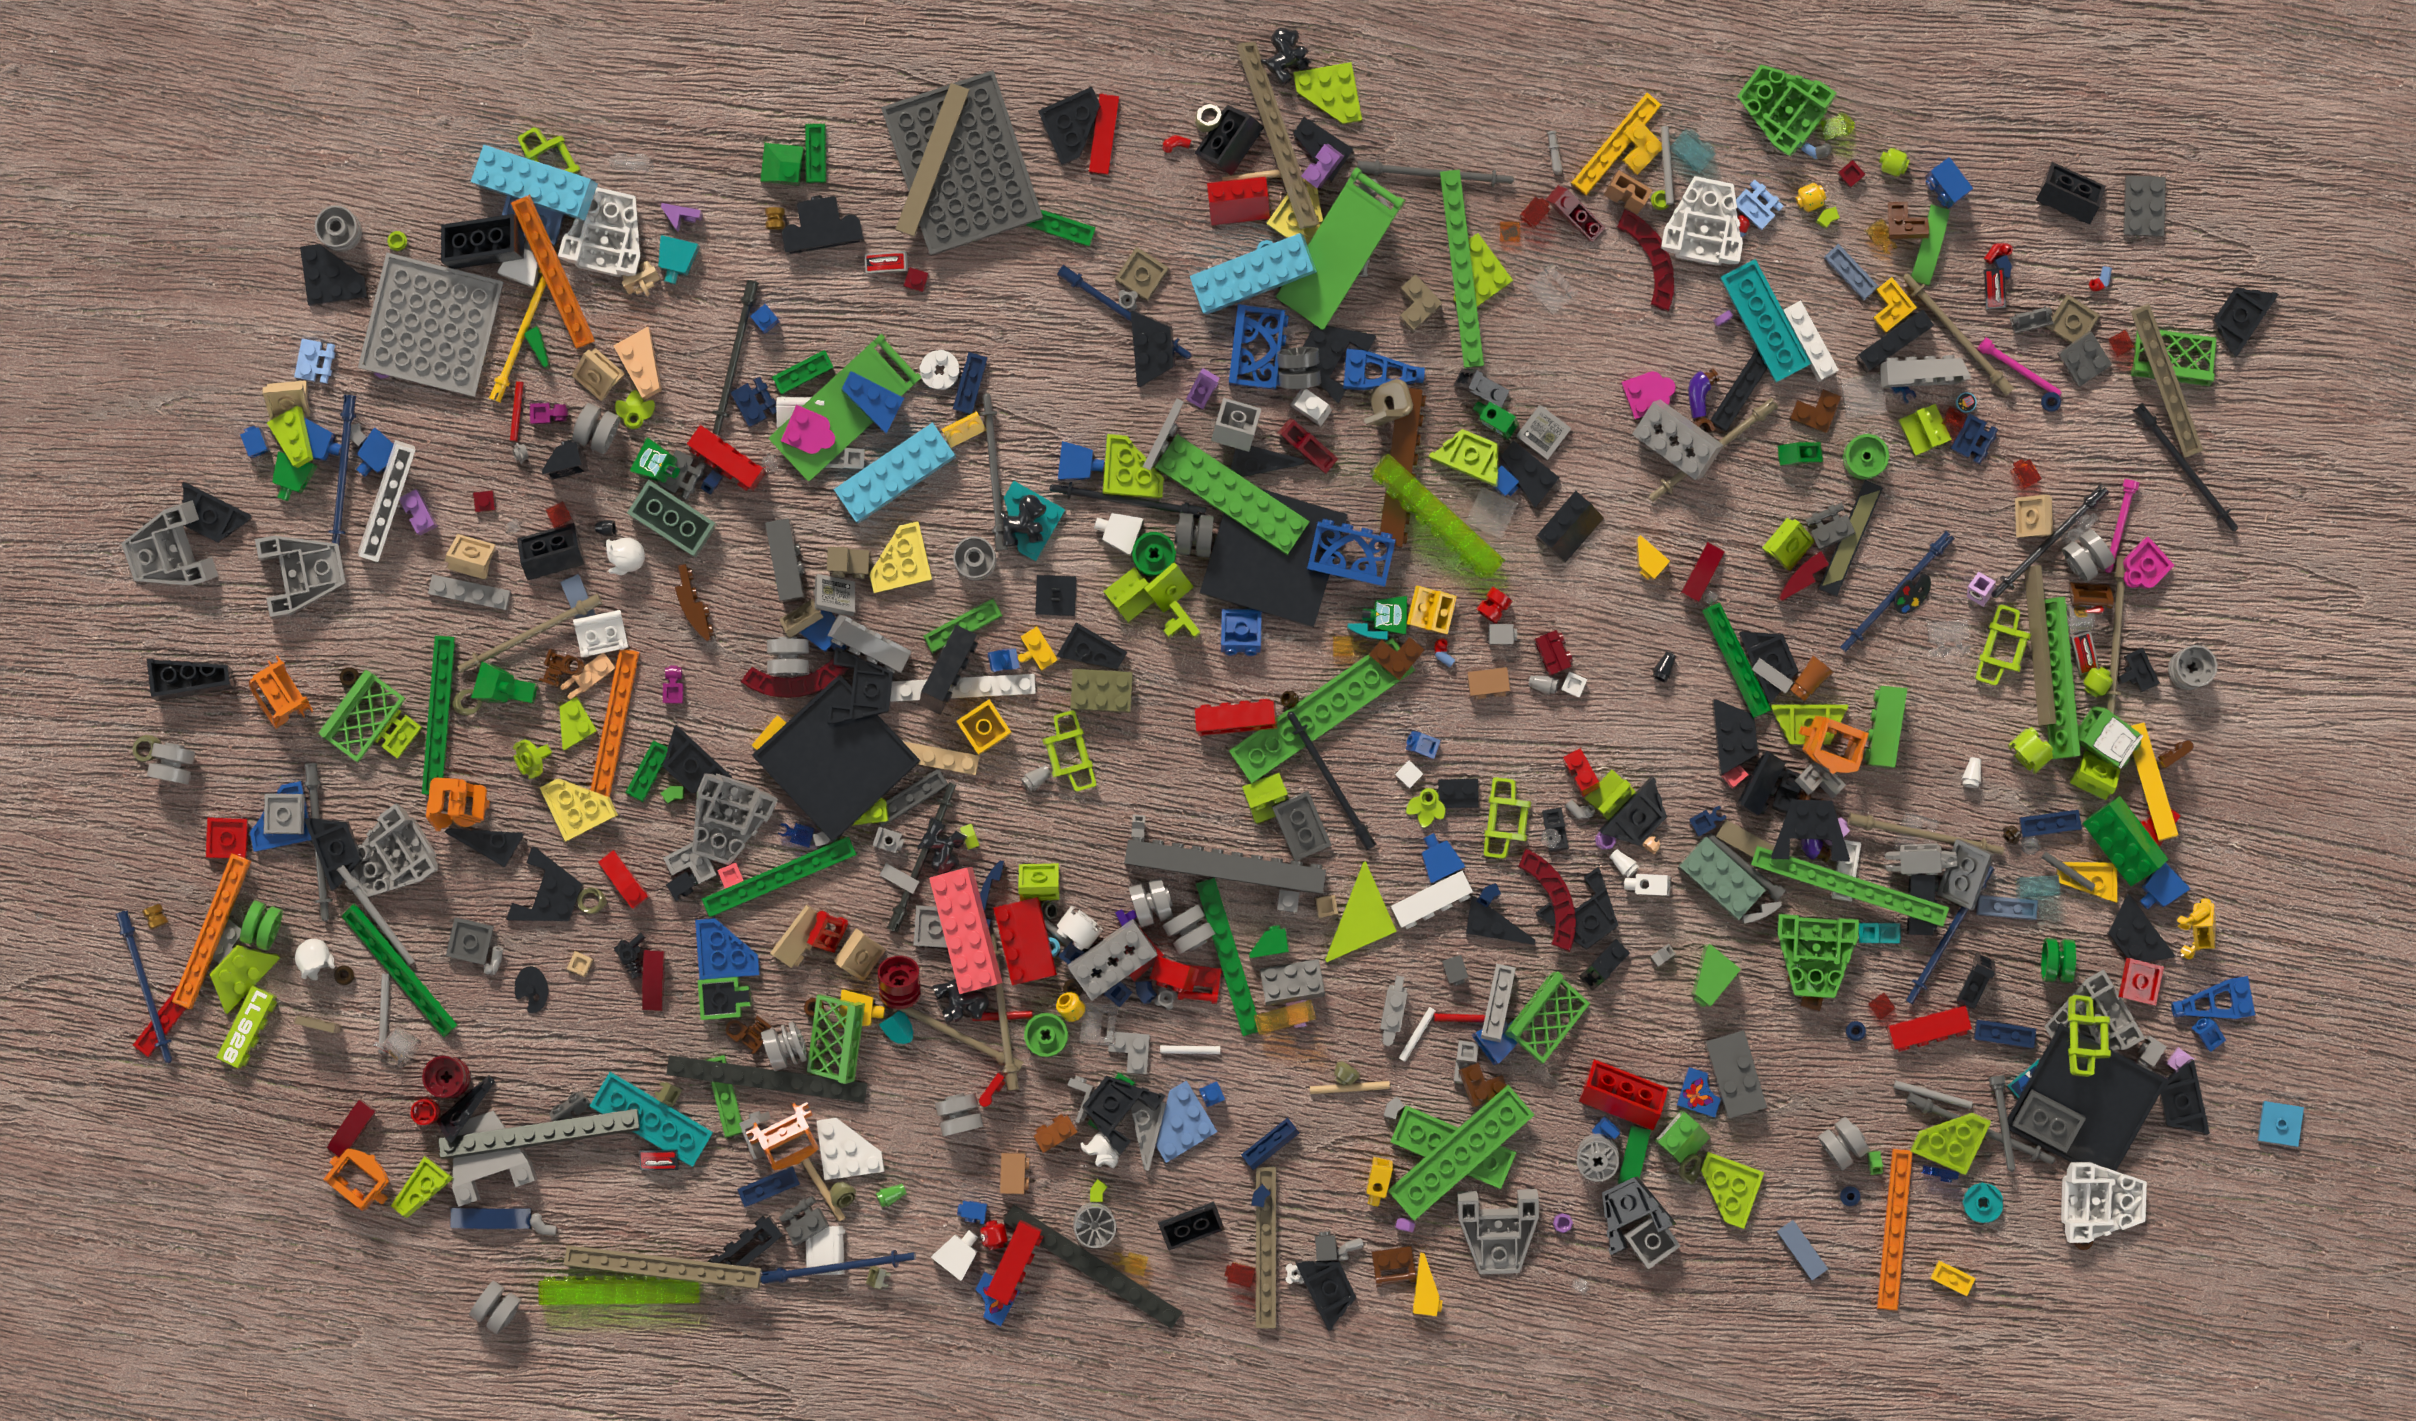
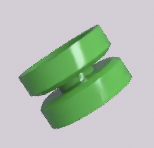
M1859 435L1852 439L1845 447L1842 456L1843 466L1854 478L1861 480L1872 479L1887 466L1889 460L1888 447L1876 435ZM1866 453L1869 455L1868 460L1863 458V455Z
M255 900L250 906L243 922L240 941L247 944H253L256 941L258 948L269 950L279 931L283 910L274 906L267 910L265 903Z
M1042 1013L1028 1021L1024 1031V1039L1027 1047L1033 1053L1039 1056L1050 1057L1064 1049L1068 1041L1069 1032L1066 1023L1061 1017L1053 1013ZM1044 1031L1050 1032L1048 1039L1043 1037Z

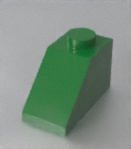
M1795 442L1778 446L1780 466L1823 462L1821 442Z
M1280 925L1269 927V931L1264 932L1249 953V958L1289 952L1285 928L1281 929Z

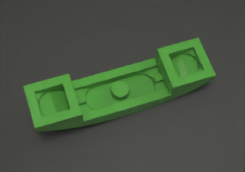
M1930 205L1927 216L1929 238H1922L1911 277L1917 283L1930 285L1942 246L1950 213L1949 209Z

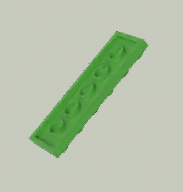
M1405 1105L1390 1142L1426 1157L1457 1130L1458 1127ZM1500 1145L1467 1175L1501 1189L1516 1152Z

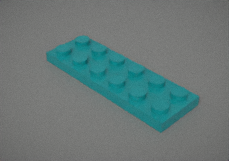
M1756 259L1720 277L1775 383L1811 364Z
M611 1071L590 1104V1107L602 1114L637 1109L640 1130L632 1132L663 1150L678 1149V1159L692 1167L713 1134V1131L669 1105L661 1103L657 1098Z

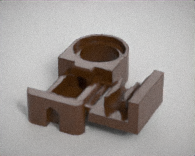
M549 649L544 665L549 668L546 669L543 679L539 678V681L558 687L560 683L558 680L560 675H563L562 672L578 676L584 670V662L568 654L565 657L558 655L556 650ZM573 661H577L578 667L572 672L570 665Z
M759 1015L756 1016V1023L753 1026H749V1030L746 1025L738 1020H732L726 1025L727 1035L736 1042L740 1040L753 1050L751 1054H755L763 1044V1039L760 1041L762 1037L761 1032L772 1027ZM733 1023L740 1025L741 1030L737 1035H733L729 1031V1027Z

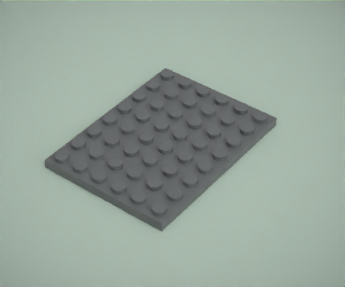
M994 70L953 83L970 91L920 221V227L930 256L1043 219ZM950 84L881 107L909 192Z

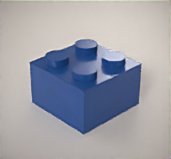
M1950 157L1933 168L1925 176L1926 185L1930 190H1935L1938 194V201L1943 206H1947L1948 209L1968 195L1973 189Z

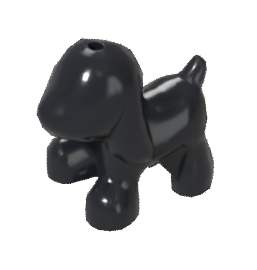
M1278 28L1271 36L1272 44L1278 53L1269 59H1261V63L1266 65L1271 73L1275 74L1282 87L1292 80L1289 72L1283 69L1295 65L1300 71H1303L1311 64V61L1304 57L1309 52L1307 48L1299 46L1297 49H1294L1299 39L1298 31L1287 28Z
M1026 495L1019 501L1018 516H1008L1003 512L1000 513L1002 529L1004 531L1003 546L1011 547L1018 545L1015 533L1026 534L1030 543L1043 542V536L1040 533L1043 532L1042 525L1039 522H1034V520L1045 514L1046 505L1042 504L1036 496Z
M931 817L927 832L924 834L922 842L917 846V849L927 848L934 850L935 854L932 858L931 866L938 874H945L959 867V859L952 853L953 848H961L968 836L957 830L951 836L939 834L946 825L942 824V821L937 818Z
M956 979L950 980L948 983L933 985L937 1000L942 999L946 994L949 995V1007L942 1011L946 1023H950L953 1019L955 1022L960 1021L963 1018L962 1011H966L973 1019L980 1020L989 1006L988 997L981 991L959 994Z

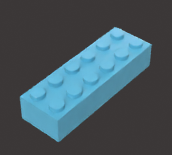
M483 145L471 182L478 187L515 199L530 195L536 206L583 221L587 217L598 185L592 179L487 145Z
M1299 233L1190 276L1202 312L1208 315L1314 274L1317 270L1304 235Z
M932 422L836 487L834 491L856 523L859 524L955 459L956 456Z

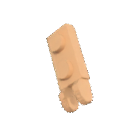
M602 653L584 666V670L580 675H572V678L563 683L560 688L565 690L576 682L579 688L568 695L569 700H572L580 693L587 691L615 670L616 667L607 655Z

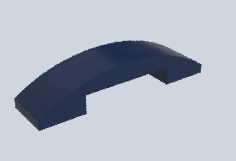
M1000 860L993 867L981 889L980 897L984 913L992 879L1001 880L1004 861ZM986 919L988 928H990L991 920Z
M1071 941L1059 957L1069 964L1086 951L1078 949L1073 945V941ZM1093 968L1092 974L1098 975L1101 969ZM1122 981L1104 992L1105 996L1118 1007H1121L1133 993Z
M451 1208L450 1228L530 1229L531 1208Z

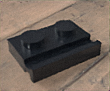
M1438 779L1439 801L1444 804L1445 808H1478V779Z

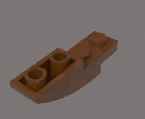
M687 564L679 565L682 585L675 586V591L680 606L693 628L706 641L711 642L714 630L712 624H708L707 617H710L709 607L704 605L703 601H695V599H698L696 587L693 588L691 580H694L692 568H688Z

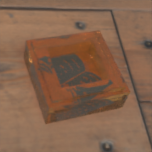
M1500 221L1499 242L1519 243L1520 222Z

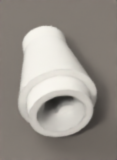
M1974 757L1969 759L1961 779L1963 781L1962 785L1969 788H1978L1979 784H1981V759Z
M1618 849L1609 857L1621 874L1627 878H1630L1639 868L1635 860L1626 856Z

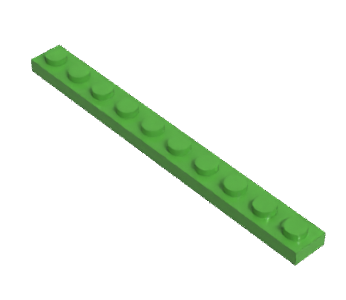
M1460 169L1440 172L1463 365L1464 369L1484 366Z
M1759 846L1756 848L1751 863L1752 866L1932 924L1944 926L1949 907L1793 857H1789V860L1771 859L1772 850Z

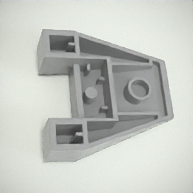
M193 500L163 510L121 543L134 581L191 586L218 576L212 557L195 562L183 525L199 519Z
M282 536L255 539L259 561L279 558L286 593L266 598L270 620L291 616L346 583L338 544Z
M491 1111L470 1118L458 1135L505 1129L506 1126L496 1113ZM517 1148L453 1158L454 1179H452V1189L458 1207L480 1200L475 1180L510 1169L515 1187L538 1180L532 1161L524 1150Z
M1537 1189L1517 1190V1208L1479 1209L1477 1191L1457 1192L1459 1222L1479 1274L1520 1273L1539 1219Z

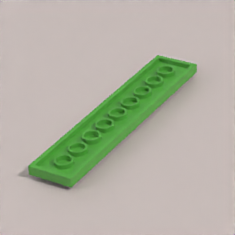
M1393 638L1386 642L1396 652L1400 649ZM1368 654L1297 703L1293 709L1290 708L1278 716V729L1258 730L1229 750V752L1252 784L1305 747L1299 735L1292 734L1295 728L1288 719V712H1294L1302 726L1307 724L1308 727L1305 731L1313 742L1413 673L1415 669L1411 666L1403 677L1398 680Z

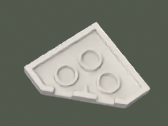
M830 1118L816 1121L824 1180L884 1172L882 1151L845 1125L841 1120Z

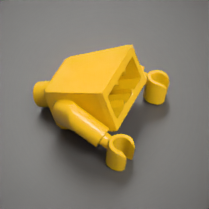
M2205 898L2201 899L2199 903L2194 904L2193 913L2189 915V918L2180 916L2177 919V922L2180 923L2178 925L2179 928L2189 930L2191 926L2193 928V946L2190 948L2184 945L2180 951L2182 953L2181 956L2186 959H2192L2196 950L2215 949V905L2210 899Z

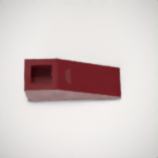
M1558 185L1545 199L1557 213L1591 242H1594L1605 229V226L1567 188Z

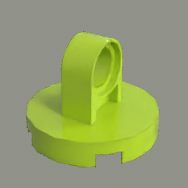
M524 739L513 746V750L515 749L517 754L514 755V760L523 775L528 774L529 779L540 776L543 772L542 759L552 754L549 745L546 744L536 748L529 740Z

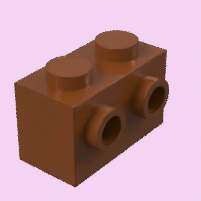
M1060 1114L1052 1119L1054 1123L1047 1127L1044 1124L1035 1129L1036 1134L1033 1137L1043 1153L1078 1132L1069 1115L1064 1117L1063 1114Z

